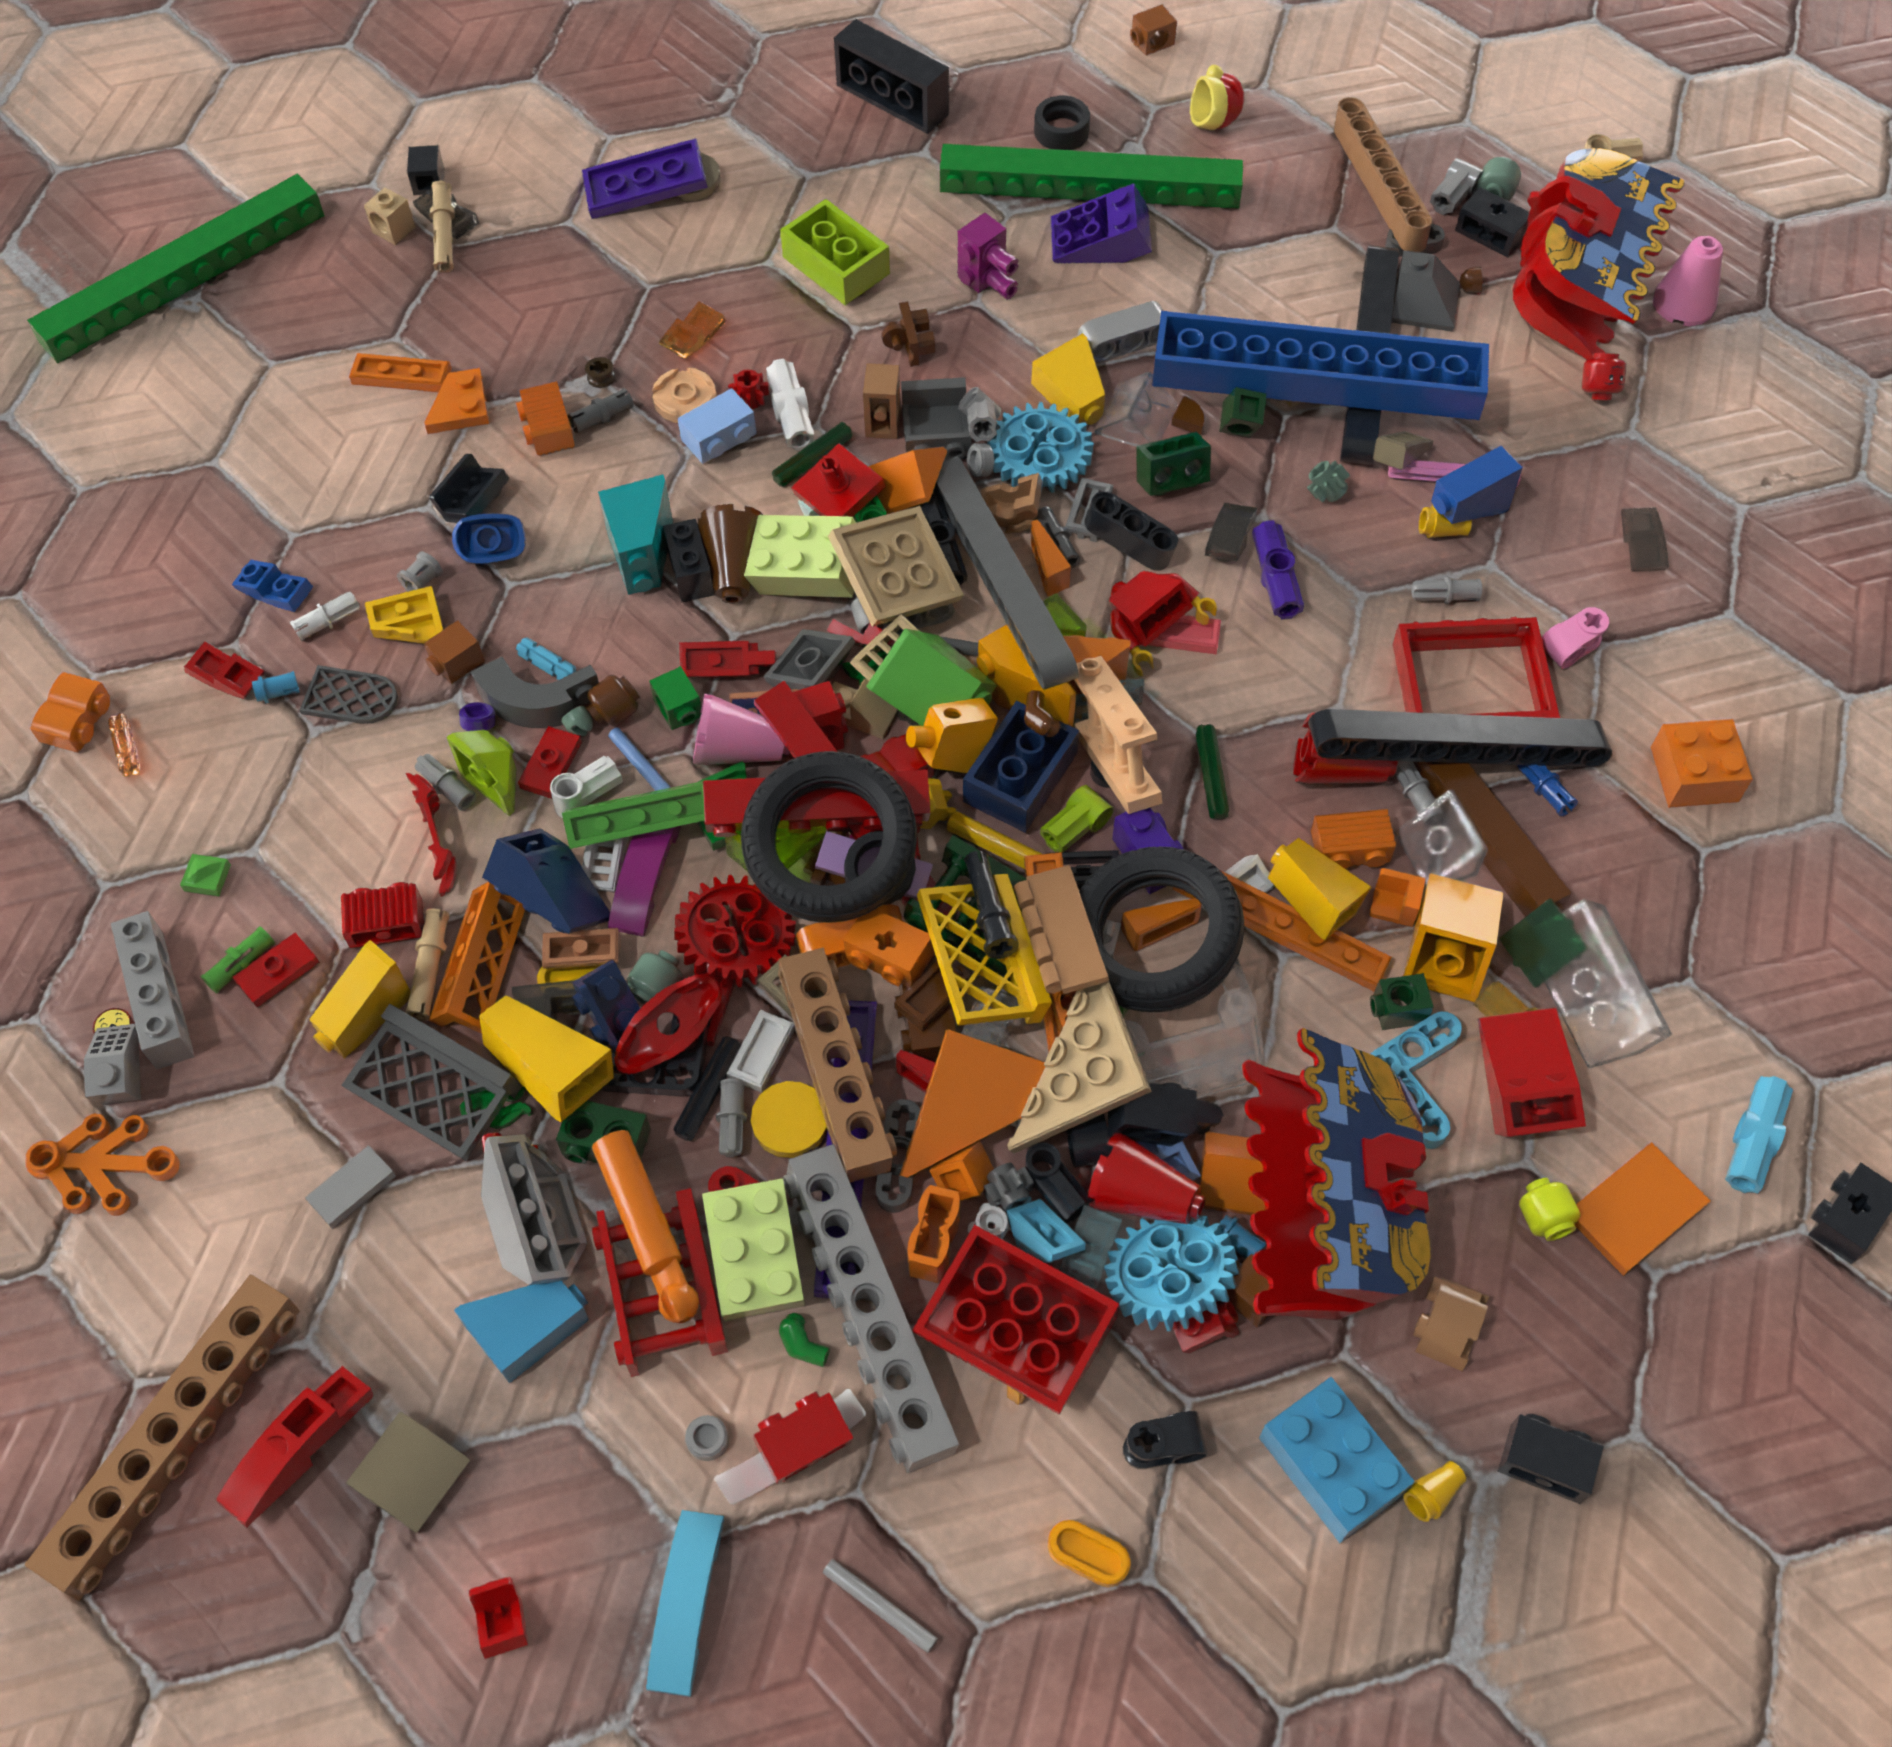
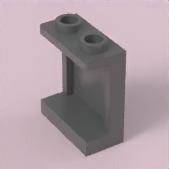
M965 377L901 381L906 452L944 447L947 450L944 460L957 456L960 459H967V453L971 447V436L969 435L967 416L958 409L960 401L966 394Z

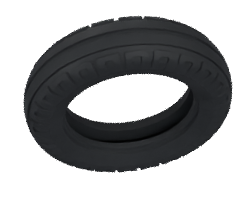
M836 751L806 754L794 758L775 769L763 780L752 795L744 814L741 830V847L744 862L753 882L761 893L775 906L788 914L804 920L823 923L842 922L861 917L889 900L906 879L914 860L917 845V828L914 812L905 792L897 781L880 766L863 757ZM830 788L846 790L863 798L877 813L883 827V840L880 851L872 865L863 874L849 882L831 886L806 882L792 874L784 866L777 854L776 832L779 822L788 807L807 793Z
M1165 846L1145 847L1135 851H1128L1099 867L1079 890L1118 1006L1140 1012H1167L1189 1006L1203 999L1216 989L1231 972L1238 959L1244 937V916L1239 897L1228 878L1215 865L1195 853ZM1151 886H1171L1190 893L1206 909L1209 915V926L1203 944L1185 963L1163 972H1139L1119 964L1106 951L1103 944L1104 926L1113 908L1123 898L1137 890Z

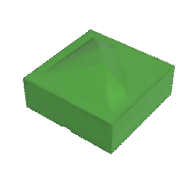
M192 854L180 886L184 892L219 896L231 864L225 858Z

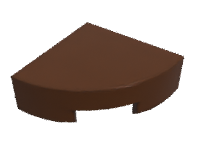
M1184 395L1172 417L1171 425L1190 432L1197 431L1202 435L1205 419L1202 408L1195 400Z

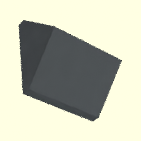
M802 629L765 674L764 679L773 687L785 681L791 690H801L831 681L842 667V664L845 663L855 641L851 636Z

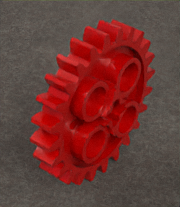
M732 874L728 875L726 884H722L717 877H714L712 888H709L704 883H700L699 894L689 891L688 903L681 902L680 914L675 915L676 928H674V940H677V952L684 953V964L690 965L695 963V975L701 974L706 970L708 975L714 978L716 976L722 977L723 987H726L730 979H735L738 988H740L743 984V978L747 977L756 985L758 974L764 975L784 955L787 957L791 956V946L795 944L796 921L792 920V915L770 902L755 884L753 886L748 885L747 875L743 876L740 883H735ZM723 905H727L729 907L733 926H729L730 917L728 911H726ZM748 908V909H751V910H753V911H751V912H744V911H741L740 909ZM712 918V919H716L717 921H716V922H706L705 920ZM737 934H741V947L747 956H743L739 949ZM761 938L766 941L759 943L753 941V939ZM719 949H728V950H730L731 952H729V953H720V952H718L717 950H719Z

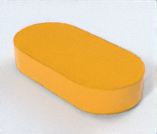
M1064 1520L1057 1523L1049 1533L1048 1552L1057 1564L1103 1587H1115L1126 1579L1130 1570L1131 1560L1128 1551L1119 1542L1074 1520Z

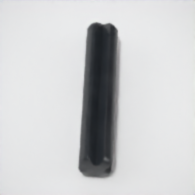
M729 1036L721 1039L673 1128L677 1137L686 1141L694 1139L720 1091L721 1081L727 1078L726 1073L741 1047V1043L738 1040Z

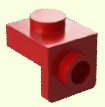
M1216 1300L1218 1313L1214 1314L1208 1310L1203 1311V1323H1200L1194 1317L1189 1318L1188 1329H1184L1180 1321L1174 1322L1173 1329L1182 1352L1190 1354L1224 1336L1234 1338L1240 1335L1236 1325L1239 1318L1233 1304L1230 1301L1222 1302Z
M511 1577L490 1581L469 1590V1599L476 1613L480 1650L484 1659L528 1645L523 1605Z

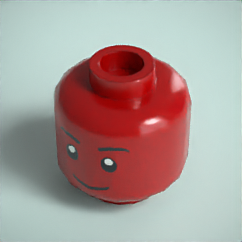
M1593 353V357L1586 360L1583 365L1582 390L1592 393V400H1612V394H1618L1624 390L1626 362L1619 359V354Z

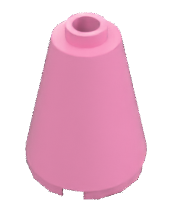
M1700 236L1693 239L1656 287L1653 305L1657 313L1667 321L1673 323L1674 319L1685 321L1683 326H1695L1711 319L1717 308L1723 247L1718 240L1711 236Z
M704 694L693 764L710 765L739 763L742 761L744 763L781 761L782 754L789 755V750L763 716L714 695Z

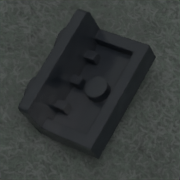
M466 453L431 493L429 499L446 522L458 523L462 518L483 514V511L490 502L501 494L502 488L510 478L504 469L481 467L472 454Z

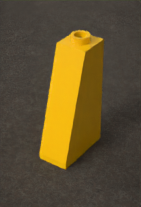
M507 995L479 1015L483 1045L548 1113L559 1122L565 1120L614 1078L610 1048Z

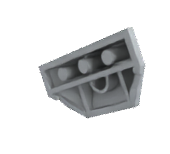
M525 1134L488 1137L485 1141L481 1198L502 1268L528 1285L558 1282L561 1280L566 1281L582 1255L587 1241L565 1173L543 1152L532 1146V1141Z

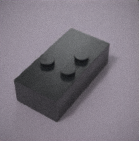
M857 19L852 21L834 37L836 85L926 134H929L949 115L948 66Z

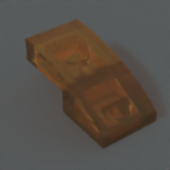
M698 301L684 321L676 318L659 340L661 346L685 359L704 346L723 326L726 320L722 313Z

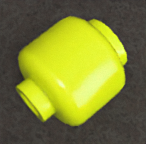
M1541 1178L1526 1186L1528 1192L1520 1199L1519 1207L1533 1235L1545 1237L1546 1241H1554L1576 1230L1575 1224L1580 1219V1212L1566 1184L1562 1182L1550 1183L1548 1178Z

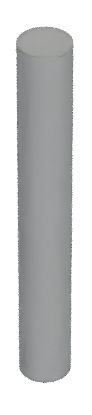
M834 1559L827 1564L823 1571L825 1576L926 1653L931 1651L938 1640L936 1636Z

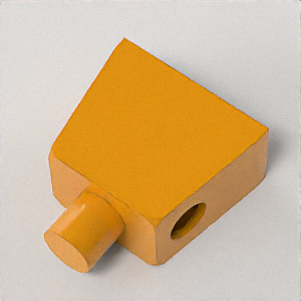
M983 698L935 704L929 708L923 726L908 727L906 741L910 748H918L928 765L932 768L967 773L991 739L998 718Z

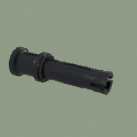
M973 851L966 855L964 863L967 867L979 909L976 923L985 937L984 952L993 959L1005 958L1015 953L1019 946L1016 936L1010 930L1011 916L1009 911L1001 905L987 853L980 851V861L978 852Z

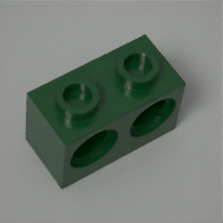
M1197 431L1136 446V481L1150 496L1164 495L1169 491L1181 488H1193L1198 484L1210 481L1211 445Z
M586 1101L562 1121L556 1142L562 1155L567 1160L578 1164H585L587 1161L598 1163L592 1150L593 1144L607 1134L626 1130L630 1133L641 1159L651 1128L646 1114ZM583 1129L593 1130L586 1138H575L577 1133Z

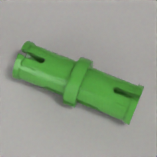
M259 926L254 933L235 948L230 946L225 951L226 956L200 977L217 994L226 984L233 980L232 977L248 967L276 943ZM249 948H251V952H249L244 958L237 962L227 972L225 971V969L230 964H232L243 953H245Z

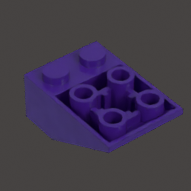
M1134 183L1051 216L1052 257L1054 263H1124L1152 252L1149 208Z

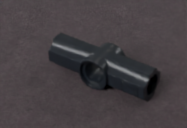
M932 494L930 501L913 506V508L921 507L960 586L967 581L968 576L955 540V529L948 520L941 497Z

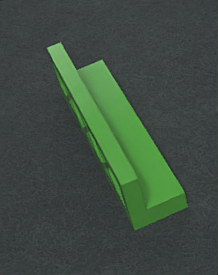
M703 781L566 809L562 812L569 848L572 849L705 821Z

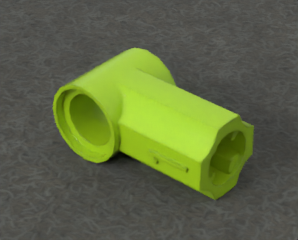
M1083 785L1071 795L1066 803V807L1041 827L1040 835L1044 838L1046 845L1054 852H1065L1089 830L1091 832L1100 830L1110 820L1114 807L1091 787Z

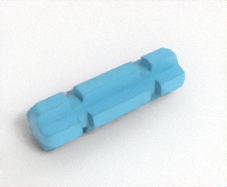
M523 638L516 646L517 654L527 661L532 660L531 663L551 676L557 675L556 679L558 680L576 672V666L568 661L561 662L563 658L541 645L537 646V643L530 638Z

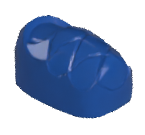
M477 514L458 521L452 533V542L455 551L464 561L470 563H492L519 556L526 547V535L522 521L516 516L508 514Z

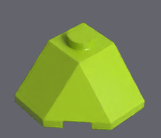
M487 730L455 732L448 735L446 738L460 775L508 816L515 812L517 769L512 757L514 750L511 745L502 737L496 739Z

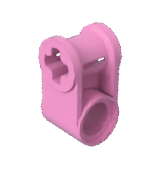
M1595 607L1583 609L1563 623L1554 625L1541 637L1544 650L1561 669L1572 666L1580 658L1600 646L1602 634L1609 625V617L1604 611Z

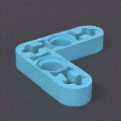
M1449 1012L1432 1014L1371 1053V1055L1389 1064L1403 1081L1409 1092L1415 1095L1418 1111L1420 1112L1422 1108L1425 1109L1421 1117L1422 1128H1424L1425 1124L1428 1126H1438L1439 1129L1436 1134L1433 1132L1426 1134L1423 1131V1142L1426 1149L1438 1148L1445 1142L1450 1131V1122L1412 1073L1450 1050L1457 1043L1462 1026L1459 1019ZM1437 1026L1441 1029L1446 1027L1450 1029L1448 1036L1445 1033H1441L1433 1039L1432 1043L1430 1042L1429 1038L1433 1036ZM1406 1042H1415L1421 1046L1423 1055L1412 1058L1404 1053L1402 1045Z

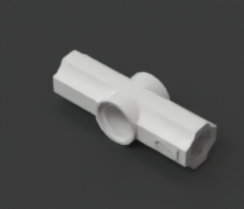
M785 359L774 360L766 368L767 379L772 391L771 398L777 422H781L787 447H792L799 451L814 441V431L809 420L806 393L804 388L799 386L793 363Z

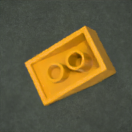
M1007 624L978 640V657L976 658L978 669L997 684V687L992 692V699L998 705L1009 710L1016 701L1026 705L1027 693L1031 690H1038L1045 695L1043 709L1052 714L1053 718L1073 727L1076 692L1067 682L1043 690Z

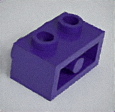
M1151 808L1131 814L1124 812L1115 817L1112 840L1122 854L1138 850L1139 848L1154 846L1183 849L1178 840L1173 841L1166 831V824L1162 816L1158 812L1154 813ZM1151 886L1145 889L1150 895L1166 886Z

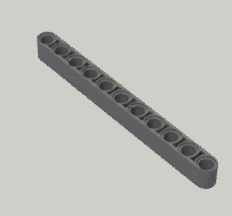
M957 456L945 460L933 491L937 497H941L947 517L954 526L958 537L1041 688L1046 690L1079 678L1077 664L1072 651L961 459Z

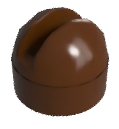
M1481 267L1466 269L1461 274L1459 282L1464 291L1469 293L1482 292Z

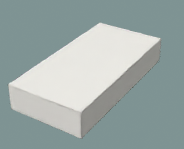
M760 1010L726 1073L727 1078L743 1080L746 1087L762 1093L795 1031L794 1023Z

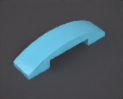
M686 1510L681 1511L669 1554L657 1611L648 1668L647 1691L691 1697L699 1656V1637L714 1561H717L724 1516Z

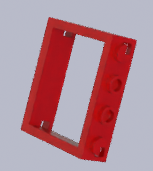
M1537 617L1479 618L1466 621L1443 620L1441 622L1423 623L1413 621V623L1398 624L1393 641V649L1405 712L1423 713L1411 652L1520 646L1535 711L1475 713L1467 715L1560 718Z

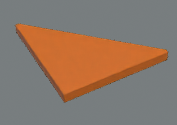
M946 1030L899 1176L908 1178L1021 1119L1022 1111L1033 1087L1036 1088L1045 1069V1062L952 1030Z

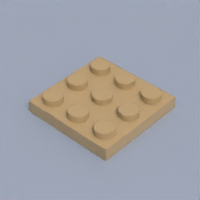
M920 506L835 528L828 535L872 627L894 621L900 614L907 617L958 602L964 596Z

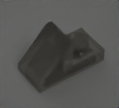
M573 981L512 987V995L515 1000L557 1021V1013L568 1015L580 1014L572 998V995L577 993L571 983Z

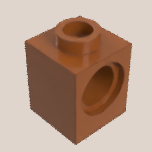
M1163 4L1134 14L1132 29L1130 30L1131 41L1145 56L1175 45L1177 20Z

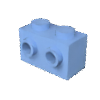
M732 388L677 418L682 442L702 464L719 457L725 451L756 435L754 412Z

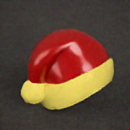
M1210 65L1206 75L1201 76L1194 87L1190 103L1191 121L1197 127L1207 130L1222 129L1236 121L1244 106V90L1241 82L1234 75L1223 73L1222 68L1218 65Z

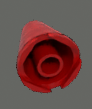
M1315 712L1307 716L1302 727L1309 728L1308 721ZM1309 728L1304 738H1298L1294 756L1293 775H1297L1298 777L1295 781L1302 784L1384 783L1388 777L1394 776L1398 761L1322 758L1317 754Z
M1115 1133L1110 1138L1107 1144L1114 1148L1108 1157L1101 1155L1097 1162L1088 1197L1094 1199V1201L1089 1203V1207L1098 1211L1188 1224L1192 1218L1199 1219L1206 1203V1197L1201 1195L1202 1187L1127 1135Z

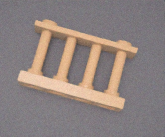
M1102 656L1087 658L1076 663L1079 678L1074 679V681L1087 698L1089 716L1086 720L1074 723V728L1079 730L1080 743L1128 814L1162 804V792L1143 766L1141 744L1157 740L1156 731Z

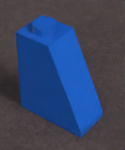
M1499 446L1438 479L1431 502L1436 511L1443 514L1451 524L1505 513L1510 508L1523 467L1502 446Z

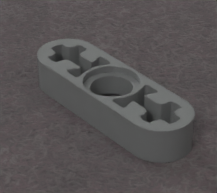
M901 1099L893 1102L887 1109L884 1125L885 1134L891 1132L896 1147H903L907 1150L920 1113L918 1105L911 1100ZM903 1112L909 1113L910 1119L906 1123V1137L898 1135V1118L901 1117ZM892 1163L891 1171L886 1174L877 1175V1202L883 1210L890 1213H898L905 1210L912 1199L915 1174L908 1178L899 1176L903 1164ZM892 1175L899 1176V1191L904 1193L898 1194L896 1200H890L888 1193L883 1192L891 1190Z

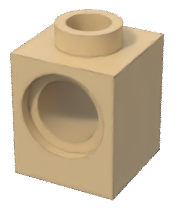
M385 187L364 205L372 232L394 245L415 228L408 200Z

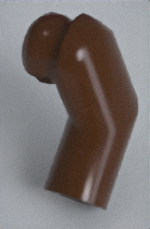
M1031 690L1027 693L1024 722L1037 734L1052 738L1058 734L1060 722L1043 709L1044 693L1038 690Z

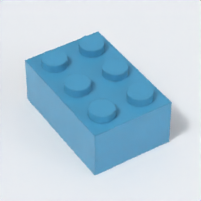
M1332 1377L1325 1380L1265 1424L1259 1437L1339 1543H1342L1404 1496L1415 1482Z

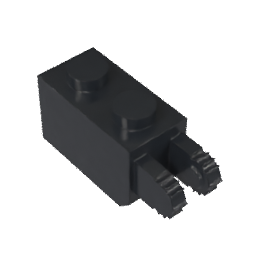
M1149 1083L1152 1092L1108 1111V1137H1112L1115 1133H1121L1134 1141L1173 1146L1190 1134L1198 1133V1135H1204L1210 1131L1211 1126L1215 1127L1221 1123L1224 1114L1221 1106L1219 1107L1214 1102L1197 1100V1091L1183 1089L1177 1083H1163L1160 1085Z

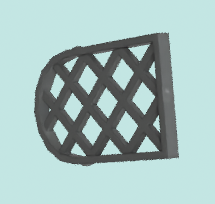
M317 665L299 711L301 714L361 724L375 723L385 719L393 712L397 705L398 695L394 684L387 677ZM325 673L335 674V676L328 678ZM321 675L325 681L317 685V682ZM349 677H355L359 679L351 682ZM344 678L348 685L336 690L332 683ZM372 680L379 681L381 683L375 686ZM367 681L371 688L359 694L355 686ZM328 685L332 693L320 698L316 691ZM388 685L393 693L382 697L378 690ZM351 689L355 697L344 702L340 694ZM375 693L379 700L367 706L363 698ZM312 695H314L317 701L309 704ZM336 697L340 705L328 710L324 703ZM392 699V701L390 702V704H389V706H388V704H387L386 702ZM359 701L363 708L352 714L347 706ZM382 704L385 710L380 714L373 715L371 710ZM320 705L323 711L314 710L313 708ZM342 709L346 712V714L336 713ZM366 712L369 715V717H359Z

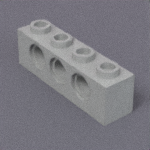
M149 911L111 923L142 1052L157 1070L195 1057L162 930Z

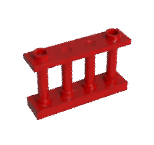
M691 1188L675 1192L678 1206L671 1207V1212L664 1213L669 1228L675 1227L676 1231L684 1230L686 1243L679 1244V1251L682 1256L679 1264L683 1265L684 1268L692 1267L694 1280L687 1283L698 1294L703 1319L696 1320V1325L635 1341L632 1340L628 1318L659 1311V1295L655 1294L625 1302L621 1280L644 1275L638 1259L617 1264L613 1243L629 1239L624 1224L610 1227L605 1211H596L598 1226L592 1227V1235L596 1250L604 1251L621 1340L614 1341L615 1353L619 1366L626 1365L631 1377L639 1376L636 1357L700 1341V1345L708 1343L712 1356L728 1352L697 1207Z

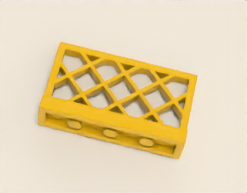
M1008 874L993 875L1001 905L1009 911L1011 916V922L1009 923L1011 933L1016 936L1019 943L1015 953L1008 957L997 959L1006 965L1008 972L1004 977L985 966L990 959L987 955L979 963L962 952L968 942L984 951V943L986 942L974 934L978 929L976 922L969 931L952 920L955 913L959 910L976 921L979 911L964 902L967 897L975 896L972 885L919 889L917 898L958 1026L1025 1018L1026 1024L1041 1023L1052 1001L1049 993L1046 992L1039 970L1040 966L1037 964L1030 937ZM930 900H942L953 908L945 916L932 907ZM945 928L964 939L958 948L943 940L941 933ZM955 960L974 971L968 981L953 972L952 964ZM978 975L983 976L998 986L992 996L973 985ZM1004 989L1017 998L1019 1006L1008 1007L998 1001L996 997ZM968 993L984 1003L985 1006L979 1011L966 1012L962 998Z

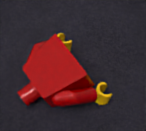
M1142 571L1128 583L1120 581L1112 587L1109 604L1113 610L1109 615L1111 631L1115 638L1130 640L1129 653L1133 657V669L1138 676H1143V671L1138 665L1142 661L1148 662L1151 668L1154 669L1152 654L1149 651L1140 650V645L1146 647L1190 611L1193 606L1196 608V621L1202 625H1207L1209 622V616L1204 611H1209L1213 616H1216V602L1211 598L1201 599L1198 597L1200 593L1177 573L1156 574Z

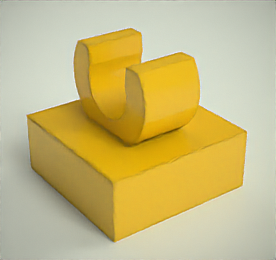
M928 778L930 818L929 821H922L923 825L920 826L922 829H931L939 820L948 821L953 812H956V808H949L947 806V801L952 797V794L942 789L940 779Z

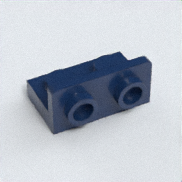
M610 960L571 983L577 992L572 995L574 1003L583 1016L588 1013L595 1026L590 1028L595 1041L607 1046L615 1054L620 1038L634 1015L640 1010V1007L615 961Z

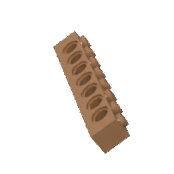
M252 1274L247 1277L24 1566L78 1601L99 1584L103 1576V1570L113 1556L120 1554L127 1547L132 1538V1531L143 1517L149 1516L160 1502L161 1493L170 1481L175 1480L184 1472L192 1452L199 1443L205 1442L212 1435L216 1427V1421L227 1407L232 1406L240 1398L243 1392V1385L252 1373L260 1370L265 1365L274 1344L293 1328L297 1318L296 1315L300 1310L289 1297ZM254 1322H260L256 1332L245 1336V1331L249 1325ZM233 1356L230 1366L225 1370L218 1371L221 1361ZM206 1391L204 1400L199 1405L191 1407V1402L195 1395ZM178 1427L175 1438L168 1443H163L165 1434L170 1429ZM150 1463L148 1473L143 1478L135 1480L138 1469ZM121 1500L119 1511L114 1516L107 1518L109 1507L114 1502ZM88 1538H92L89 1550L85 1554L78 1556V1549L81 1543Z

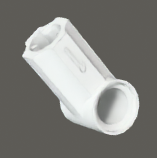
M609 756L599 758L575 774L562 773L552 780L550 790L558 816L563 818L562 812L566 809L585 806L623 782L622 775Z

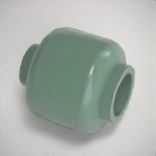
M1507 157L1490 159L1483 167L1484 171L1479 176L1477 188L1481 187L1509 201L1515 195L1520 183V167L1516 162Z
M660 950L658 955L649 952L642 954L627 977V983L631 988L630 990L634 998L645 1005L664 988L683 980V974L677 968L679 960L663 950Z

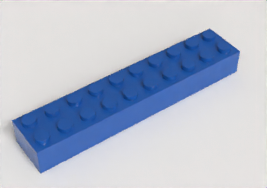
M1161 311L1152 386L1230 394L1235 387L1265 393L1267 394L1266 398L1480 420L1488 394L1489 344Z

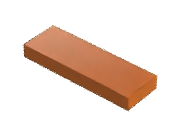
M357 353L349 378L351 384L439 392L447 374L451 373L452 368L450 361Z

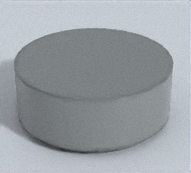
M975 443L968 450L967 466L974 477L989 476L993 470L994 454L991 446L987 443Z
M700 1416L693 1420L686 1430L685 1442L691 1455L698 1460H715L725 1452L728 1446L729 1437L726 1427L720 1419L714 1416Z

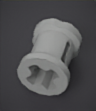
M423 551L419 552L416 555L417 560L406 571L401 570L397 574L398 581L407 591L423 588L432 578H438L443 574L440 564L430 554Z

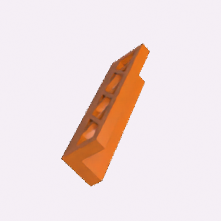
M490 882L472 891L429 1018L430 1022L441 1027L455 1021L481 1034L480 1018L476 1019L462 1012L466 999L475 995L481 1009L479 1015L496 1002L525 909L523 904L513 897L496 891L494 885ZM500 898L514 905L511 918L505 921L502 920L497 908ZM496 929L502 946L500 951L492 954L486 938L488 932ZM486 962L492 977L488 985L481 987L475 971L478 964Z

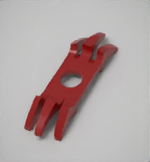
M406 773L408 781L417 789L413 790L412 793L416 799L415 802L419 805L422 812V822H428L433 844L428 846V849L432 852L435 859L433 877L434 880L442 878L439 887V893L442 897L446 892H450L456 878L457 861L449 849L442 848L434 814L439 810L440 804L438 801L440 800L435 789L426 779L418 774Z

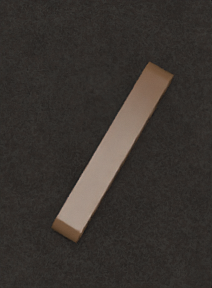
M1354 97L1341 99L1337 106L1333 129L1336 137L1389 229L1392 230L1400 247L1405 251L1422 252L1427 246L1432 224L1431 215L1365 104Z

